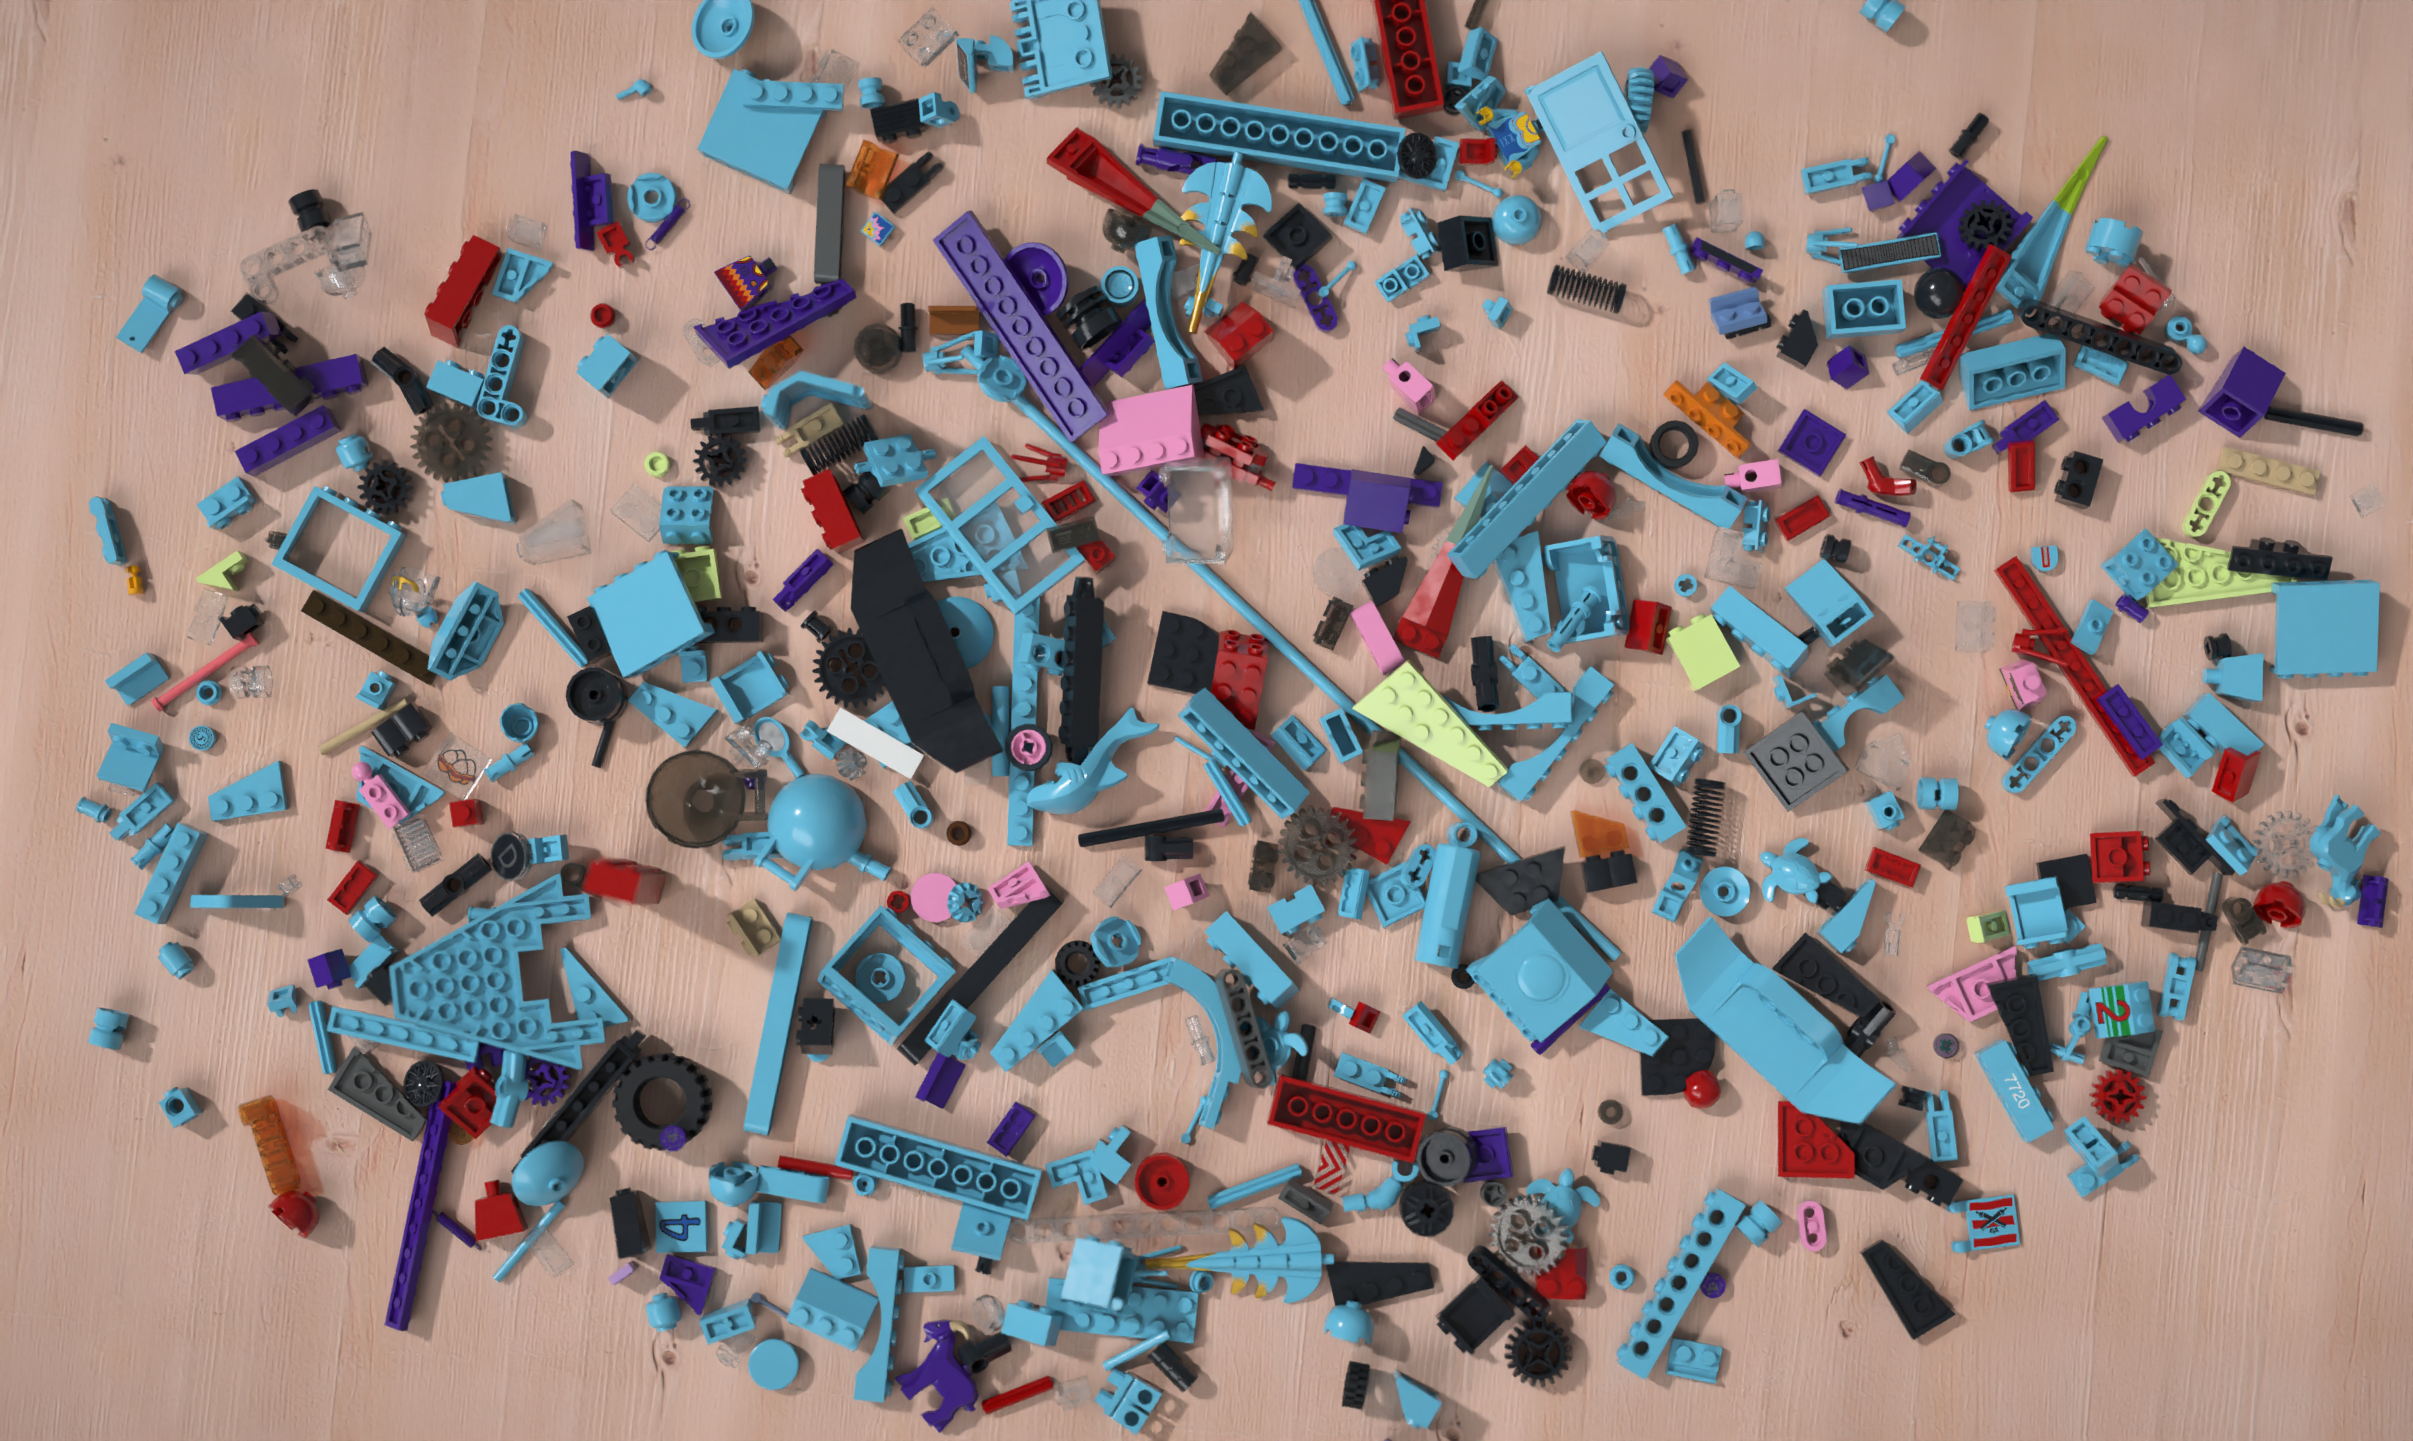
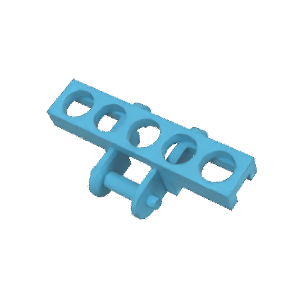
M1904 535L1897 547L1915 557L1914 562L1920 560L1932 568L1931 572L1933 574L1937 571L1951 581L1955 579L1960 568L1946 560L1945 556H1943L1944 552H1948L1947 544L1942 546L1934 540L1935 536H1932L1931 539L1928 538L1926 540L1928 541L1927 545H1922L1910 536ZM1905 540H1908L1912 543V547L1910 549L1903 545V542ZM1931 545L1941 550L1938 555L1929 550ZM1917 546L1920 547L1918 553L1914 552V548ZM1926 553L1932 554L1933 560L1931 562L1925 561L1924 556ZM1950 566L1954 569L1953 575L1945 571L1946 567Z

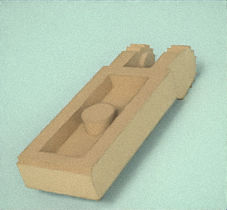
M830 403L789 427L790 430L775 438L774 441L777 445H780L795 436L798 443L785 449L782 453L785 458H788L799 452V449L802 447L807 448L808 444L811 446L813 441L816 443L817 439L821 440L822 436L826 437L827 433L831 434L832 430L836 431L837 428H841L842 425L846 424L834 404Z

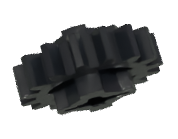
M1982 200L1981 206L1978 207L1973 203V210L1965 209V217H1959L1960 226H1958V232L1961 234V242H1966L1968 249L1975 246L1976 253H1979L1982 248H1985L1986 251L1989 244L1999 248L2000 242L2003 244L2008 243L2006 236H2012L2011 228L2014 226L2012 219H2010V211H2005L2003 204L1996 207L1994 200L1991 201L1990 205H1986L1985 200Z
M722 434L717 435V440L708 436L709 443L706 444L701 441L702 450H695L699 458L694 459L693 463L700 466L695 469V472L697 474L703 473L701 476L703 482L710 479L709 485L711 487L716 482H718L720 488H724L725 482L733 486L732 480L736 478L740 481L739 473L747 471L742 466V464L748 463V459L742 457L746 450L744 448L738 449L741 443L738 440L732 443L730 435L725 440H723ZM720 445L719 449L712 452L709 451L711 448ZM731 448L736 454L737 462L731 459ZM723 456L729 464L721 463L718 467V464L712 458L721 459ZM705 460L711 465L710 474L705 467ZM732 471L729 475L722 477L724 472Z
M383 460L382 466L374 462V469L371 470L366 467L367 476L359 477L364 481L363 485L357 486L358 489L364 491L359 497L362 500H367L365 503L366 507L371 508L374 505L373 512L379 513L382 509L383 514L389 515L391 509L393 512L398 513L397 506L400 505L406 508L405 498L412 499V496L408 494L409 490L414 489L413 486L408 484L412 477L409 475L404 476L407 470L404 467L398 469L399 464L393 462L391 466L386 460ZM385 472H393L398 477L389 478ZM384 483H387V484L390 485V486L387 487V491H388L387 493L384 492V491H382V489L385 488ZM383 497L386 504L378 503L374 498Z

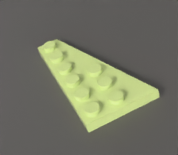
M2155 538L2178 563V566L2146 595L2147 608L2270 593L2272 582H2297L2296 577L2228 571L2227 566L2231 552L2175 542L2164 538Z
M1409 659L1359 700L1352 708L1487 787H1490L1508 772V768Z

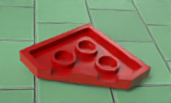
M1778 1101V1177L1855 1179V1153L1819 1116L1802 1113L1789 1101Z

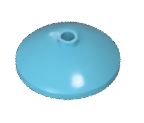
M703 0L692 22V39L696 48L702 54L712 59L729 57L741 49L750 37L754 26L755 10L752 1Z
M948 597L938 601L937 604L950 633L953 628L960 630V634L957 637H953L967 669L976 666L987 656L993 643L994 630L988 613L977 602L965 597Z
M555 1141L543 1144L528 1153L516 1167L512 1178L513 1191L521 1202L530 1206H544L555 1203L567 1196L578 1184L584 1171V1158L578 1148L571 1143Z

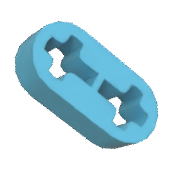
M1422 844L1411 852L1400 875V880L1406 888L1414 889L1425 882L1433 866L1436 853L1431 845ZM1425 851V852H1426L1425 856H1426L1428 859L1422 861L1421 864H1420L1419 862H1420V860H1421V858H1422V855L1419 854V853ZM1417 869V872L1415 874V878L1417 880L1411 882V876L1408 874L1414 872Z

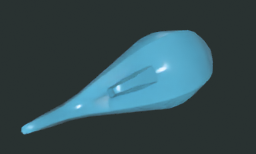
M1130 707L1117 724L1095 745L1081 766L1062 761L1058 762L1055 774L1058 778L1060 777V780L1057 783L1054 780H1048L1045 784L1033 788L1027 796V806L1036 810L1061 815L1083 810L1093 802L1100 791L1115 786L1128 777L1125 772L1115 767L1112 763L1113 755L1118 747L1130 739L1158 730L1159 724L1139 721L1135 709Z

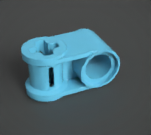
M1984 419L1967 427L1964 431L1945 442L1944 452L1947 457L1959 459L1995 441L1987 432L1984 426ZM1954 441L1962 444V452L1954 449Z

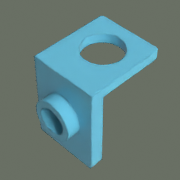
M1782 675L1773 677L1776 685L1774 688L1775 696L1779 702H1783L1785 709L1817 696L1816 693L1792 701Z
M1680 849L1672 874L1665 883L1663 890L1686 899L1697 881L1703 859L1691 853H1685L1684 850ZM1672 883H1682L1686 889L1677 890L1672 886Z

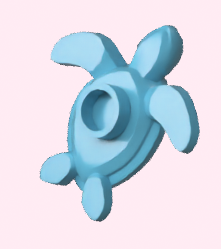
M1798 838L1789 842L1784 848L1783 855L1779 857L1772 852L1766 851L1760 854L1762 863L1766 867L1772 868V873L1765 878L1762 885V893L1766 901L1770 903L1774 901L1775 891L1779 886L1789 894H1806L1807 899L1811 903H1817L1818 894L1815 890L1818 889L1820 883H1828L1832 876L1828 872L1818 873L1813 862L1799 854L1800 851L1810 844L1806 838Z
M1287 1010L1280 1012L1276 1016L1274 1026H1270L1261 1017H1255L1273 1078L1270 1085H1274L1277 1082L1275 1071L1279 1070L1288 1061L1292 1047L1301 1056H1306L1308 1053V1046L1304 1038L1298 1033H1288L1286 1030L1291 1020ZM1243 1022L1240 1025V1029L1248 1030L1247 1023ZM1251 1046L1252 1058L1255 1055V1049L1253 1046Z
M1566 1168L1559 1176V1186H1555L1547 1179H1538L1528 1185L1526 1193L1528 1195L1545 1194L1541 1202V1214L1546 1225L1540 1229L1539 1236L1547 1238L1551 1234L1555 1236L1562 1235L1563 1240L1571 1243L1573 1241V1234L1570 1229L1580 1217L1582 1211L1581 1201H1587L1591 1205L1598 1207L1600 1200L1596 1192L1590 1187L1581 1186L1574 1190L1572 1188L1574 1185V1174L1570 1168Z

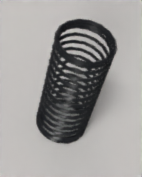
M1557 264L1554 266L1547 294L1551 296L1554 294L1561 274L1556 296L1559 297L1566 277L1562 293L1563 299L1572 277L1567 300L1570 299L1577 279L1572 299L1574 302L1583 279L1578 303L1581 301L1588 281L1583 304L1585 305L1593 284L1588 304L1591 306L1599 283L1594 308L1604 286L1599 309L1602 308L1610 286L1604 310H1607L1615 288L1610 313L1613 307L1614 314L1619 313L1627 284L1620 283L1618 287V281L1613 284L1612 280L1608 282L1607 278H1605L1602 282V277H1599L1597 280L1596 275L1591 280V273L1586 277V273L1583 272L1581 275L1579 270L1575 275V269L1570 273L1569 267L1565 270L1564 266L1561 268Z
M865 414L860 415L863 423L857 417L862 432L855 421L852 420L858 436L847 422L853 439L844 425H842V429L848 441L841 430L837 428L844 445L835 431L832 430L839 448L831 435L827 433L835 452L825 436H822L829 453L821 440L817 439L825 457L814 441L812 443L819 458L810 444L807 446L815 462L805 447L799 449L813 476L818 474V472H822L821 467L823 470H827L826 465L831 468L830 461L836 465L835 458L841 463L840 456L844 460H846L845 453L848 457H851L849 449L856 455L855 448L861 452L859 444L863 448L864 441L869 442V439L871 441L879 440Z
M1694 779V783L1698 785L1693 788L1699 791L1693 792L1697 796L1692 799L1698 802H1693L1691 805L1699 808L1690 809L1696 812L1691 813L1690 816L1697 819L1689 820V822L1694 824H1690L1688 827L1695 830H1688L1687 832L1693 835H1689L1687 838L1694 841H1687L1686 844L1695 847H1686L1685 853L1716 857L1717 852L1715 851H1717V848L1697 844L1718 845V843L1696 838L1718 840L1719 838L1715 836L1699 834H1719L1718 831L1698 827L1719 829L1721 828L1720 826L1701 822L1721 823L1720 820L1700 816H1722L1698 810L1722 812V809L1701 805L1723 806V804L1700 799L1723 801V798L1703 794L1725 795V793L1702 788L1725 790L1726 783L1715 780Z

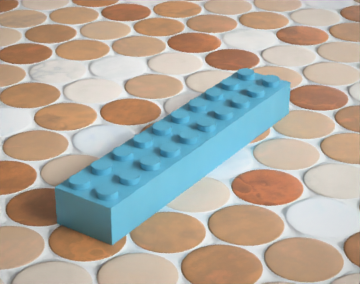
M1161 91L1153 145L1155 147L1233 158L1234 152L1244 155L1242 160L1397 183L1400 170L1397 151L1400 142L1405 137L1406 128Z

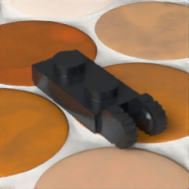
M930 151L921 156L916 163L913 162L877 193L878 198L893 214L930 184V180L943 169V165L937 163L926 174L920 170L934 156Z
M248 293L231 310L240 320L259 312H270ZM275 316L281 332L290 341L296 342L299 338L286 328L287 325ZM276 339L268 342L284 354L289 351L283 343Z

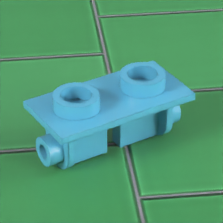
M1360 37L1351 43L1350 56L1355 68L1354 81L1357 84L1358 92H1361L1368 86L1370 89L1379 88V83H1381L1378 65L1370 66L1369 63L1377 61L1375 43L1372 42L1371 38L1364 39V37Z
M1410 208L1408 210L1411 215L1408 212L1400 216V224L1408 237L1415 233L1418 237L1410 242L1418 257L1421 256L1425 260L1432 255L1430 251H1441L1438 246L1440 241L1437 235L1429 230L1426 224L1428 219L1424 212L1418 210V208Z
M1759 500V506H1757L1756 501H1748L1744 507L1743 523L1752 524V528H1743L1741 545L1744 546V551H1753L1755 547V550L1763 553L1764 547L1768 544V533L1765 532L1766 522L1770 520V508L1762 500Z

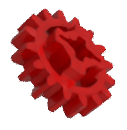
M2115 1069L2113 1074L2111 1070H2106V1077L2097 1076L2100 1081L2099 1084H2091L2096 1089L2095 1092L2089 1093V1096L2095 1098L2091 1106L2099 1107L2096 1114L2099 1116L2105 1114V1121L2110 1122L2113 1118L2114 1123L2120 1124L2122 1118L2124 1122L2128 1123L2130 1122V1115L2133 1117L2139 1116L2136 1112L2137 1108L2144 1109V1106L2140 1104V1100H2145L2146 1096L2141 1095L2140 1091H2143L2145 1087L2137 1085L2140 1079L2138 1077L2131 1078L2132 1072L2125 1071L2122 1074L2121 1069ZM2124 1081L2130 1085L2133 1092H2130L2126 1088V1083H2124ZM2110 1082V1086L2105 1091H2103L2105 1086ZM2121 1093L2127 1097L2114 1099L2109 1097V1095ZM2103 1100H2106V1102L2110 1105V1110L2106 1108V1106L2103 1103ZM2132 1102L2130 1107L2125 1110V1107Z

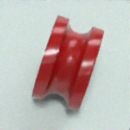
M894 891L887 898L888 908L895 913L906 911L910 905V898L904 891ZM898 894L900 895L899 898H902V896L905 898L901 909H897L898 906L893 907L892 902L895 900L894 896Z

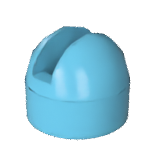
M1759 231L1750 232L1745 238L1746 250L1765 248L1763 234Z
M430 606L419 612L416 620L421 626L432 628L430 623L434 622L437 624L438 615L433 607Z

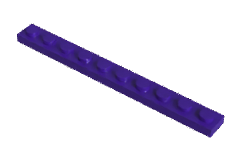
M444 1079L442 1095L429 1109L385 1320L386 1326L398 1331H407L409 1321L411 1320L419 1272L422 1268L424 1248L427 1244L429 1224L432 1219L434 1200L437 1195L439 1176L442 1171L444 1152L447 1147V1138L452 1119L439 1109V1104L457 1087L455 1082Z

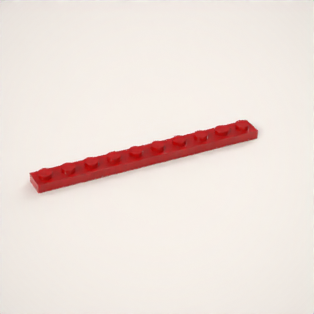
M2017 556L1994 570L2033 630L2065 628ZM2069 633L2037 635L2051 656L2069 663L2068 666L2057 665L2132 777L2137 776L2154 765L2156 762L2151 755L2142 760L2139 759L2096 700L2107 690L2079 648L2070 643L2072 638Z

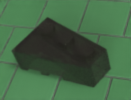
M255 335L250 336L231 356L236 361H240L250 371L249 374L253 378L256 377L289 413L297 416L318 396L312 390L315 388L314 384L305 376L301 379L296 373L298 368L288 358L284 361L278 355L281 350L272 341L267 343Z
M1373 730L1368 749H1363L1362 764H1366V772L1362 771L1361 786L1365 787V794L1360 796L1359 808L1364 809V819L1394 820L1398 789V764H1400L1399 747L1402 741V737L1394 732Z

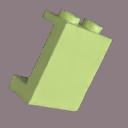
M1703 613L1691 619L1692 625L1683 629L1682 625L1668 632L1670 637L1665 640L1667 644H1670L1689 678V685L1693 692L1740 667L1712 614L1707 617Z

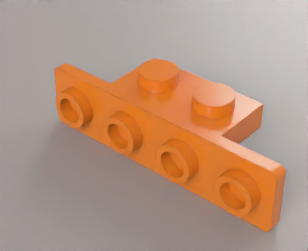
M1675 380L1663 394L1664 397L1736 458H1739L1750 447L1751 443L1733 428L1745 413L1708 382L1694 395L1679 381Z

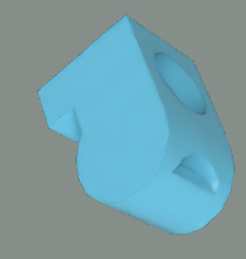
M933 92L919 98L920 122L942 128L956 122L960 117L957 105L952 101H942L941 94Z

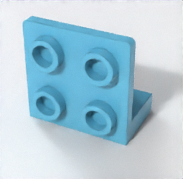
M2143 529L2124 548L2105 560L2100 566L2127 596L2132 595V599L2137 601L2149 594L2178 566V563L2147 529Z
M111 723L107 732L112 743L97 773V777L103 781L144 792L164 751L159 736Z

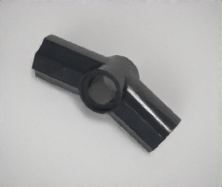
M385 346L375 353L370 363L399 386L415 416L424 414L435 406L421 382L420 374L407 365ZM411 372V381L403 384V375Z
M1492 636L1470 638L1473 663L1471 664L1472 685L1475 686L1478 710L1483 712H1493L1499 709V698L1497 690L1498 670L1497 663L1494 662Z
M1881 1000L1865 1019L1859 1017L1849 1028L1848 1036L1843 1041V1044L1858 1058L1861 1057L1866 1049L1868 1050L1874 1045L1881 1034V1030L1896 1014L1892 1005L1885 1000Z

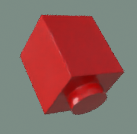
M469 799L449 802L453 827L461 828L484 824L481 800Z

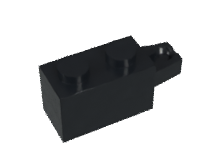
M2144 901L2141 926L2188 933L2216 931L2218 916L2203 912L2202 908Z

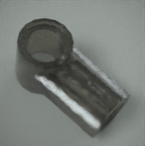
M1908 449L1899 467V470L1925 481L1934 488L1943 486L1951 475L1950 468L1945 463L1935 462ZM1938 469L1942 471L1943 480H1935L1932 477V470Z

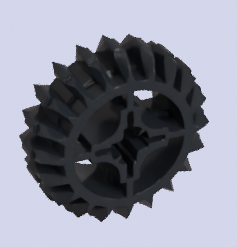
M1531 1319L1532 1326L1529 1327L1524 1320L1522 1325L1525 1329L1521 1331L1515 1326L1513 1329L1518 1335L1516 1337L1512 1334L1508 1335V1339L1513 1341V1344L1506 1343L1504 1345L1505 1349L1512 1350V1352L1504 1354L1505 1359H1513L1507 1364L1508 1369L1517 1367L1512 1373L1513 1376L1517 1377L1522 1373L1520 1381L1525 1383L1530 1378V1385L1533 1387L1536 1384V1379H1539L1541 1387L1545 1386L1544 1379L1548 1378L1551 1384H1554L1552 1376L1556 1374L1561 1379L1563 1375L1559 1369L1562 1368L1566 1371L1569 1369L1563 1361H1572V1357L1565 1354V1352L1572 1351V1347L1570 1345H1563L1570 1339L1568 1336L1560 1338L1564 1332L1561 1327L1554 1332L1556 1323L1553 1321L1546 1327V1319L1542 1320L1540 1325H1537L1536 1320L1533 1321ZM1540 1332L1550 1336L1547 1339L1544 1338L1542 1341L1536 1342L1528 1335ZM1523 1341L1528 1347V1354L1520 1364L1518 1349ZM1556 1341L1558 1356L1555 1363H1553L1549 1359L1548 1353L1552 1348V1344ZM1530 1344H1532L1535 1348L1537 1347L1539 1350L1544 1348L1542 1352L1546 1361H1544V1359L1542 1357H1539L1538 1355L1532 1357V1355L1535 1353L1533 1352V1348L1530 1346ZM1536 1363H1542L1548 1368L1542 1372L1527 1370L1529 1366L1532 1367Z

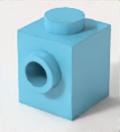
M1886 791L1864 802L1877 829L1885 828L1886 831H1889L1899 826V820L1905 818L1892 791Z

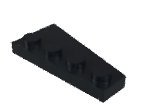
M1806 932L1772 968L1775 972L1863 1019L1881 1002L1873 992Z
M2030 974L1985 983L2017 1054L2029 1073V1077L2054 1072L2037 975Z
M1880 1239L1860 1251L1867 1266L1912 1340L1956 1315L1883 1240Z
M1334 1261V1264H1326L1335 1306L1347 1305L1348 1300L1364 1305L1434 1288L1428 1262Z

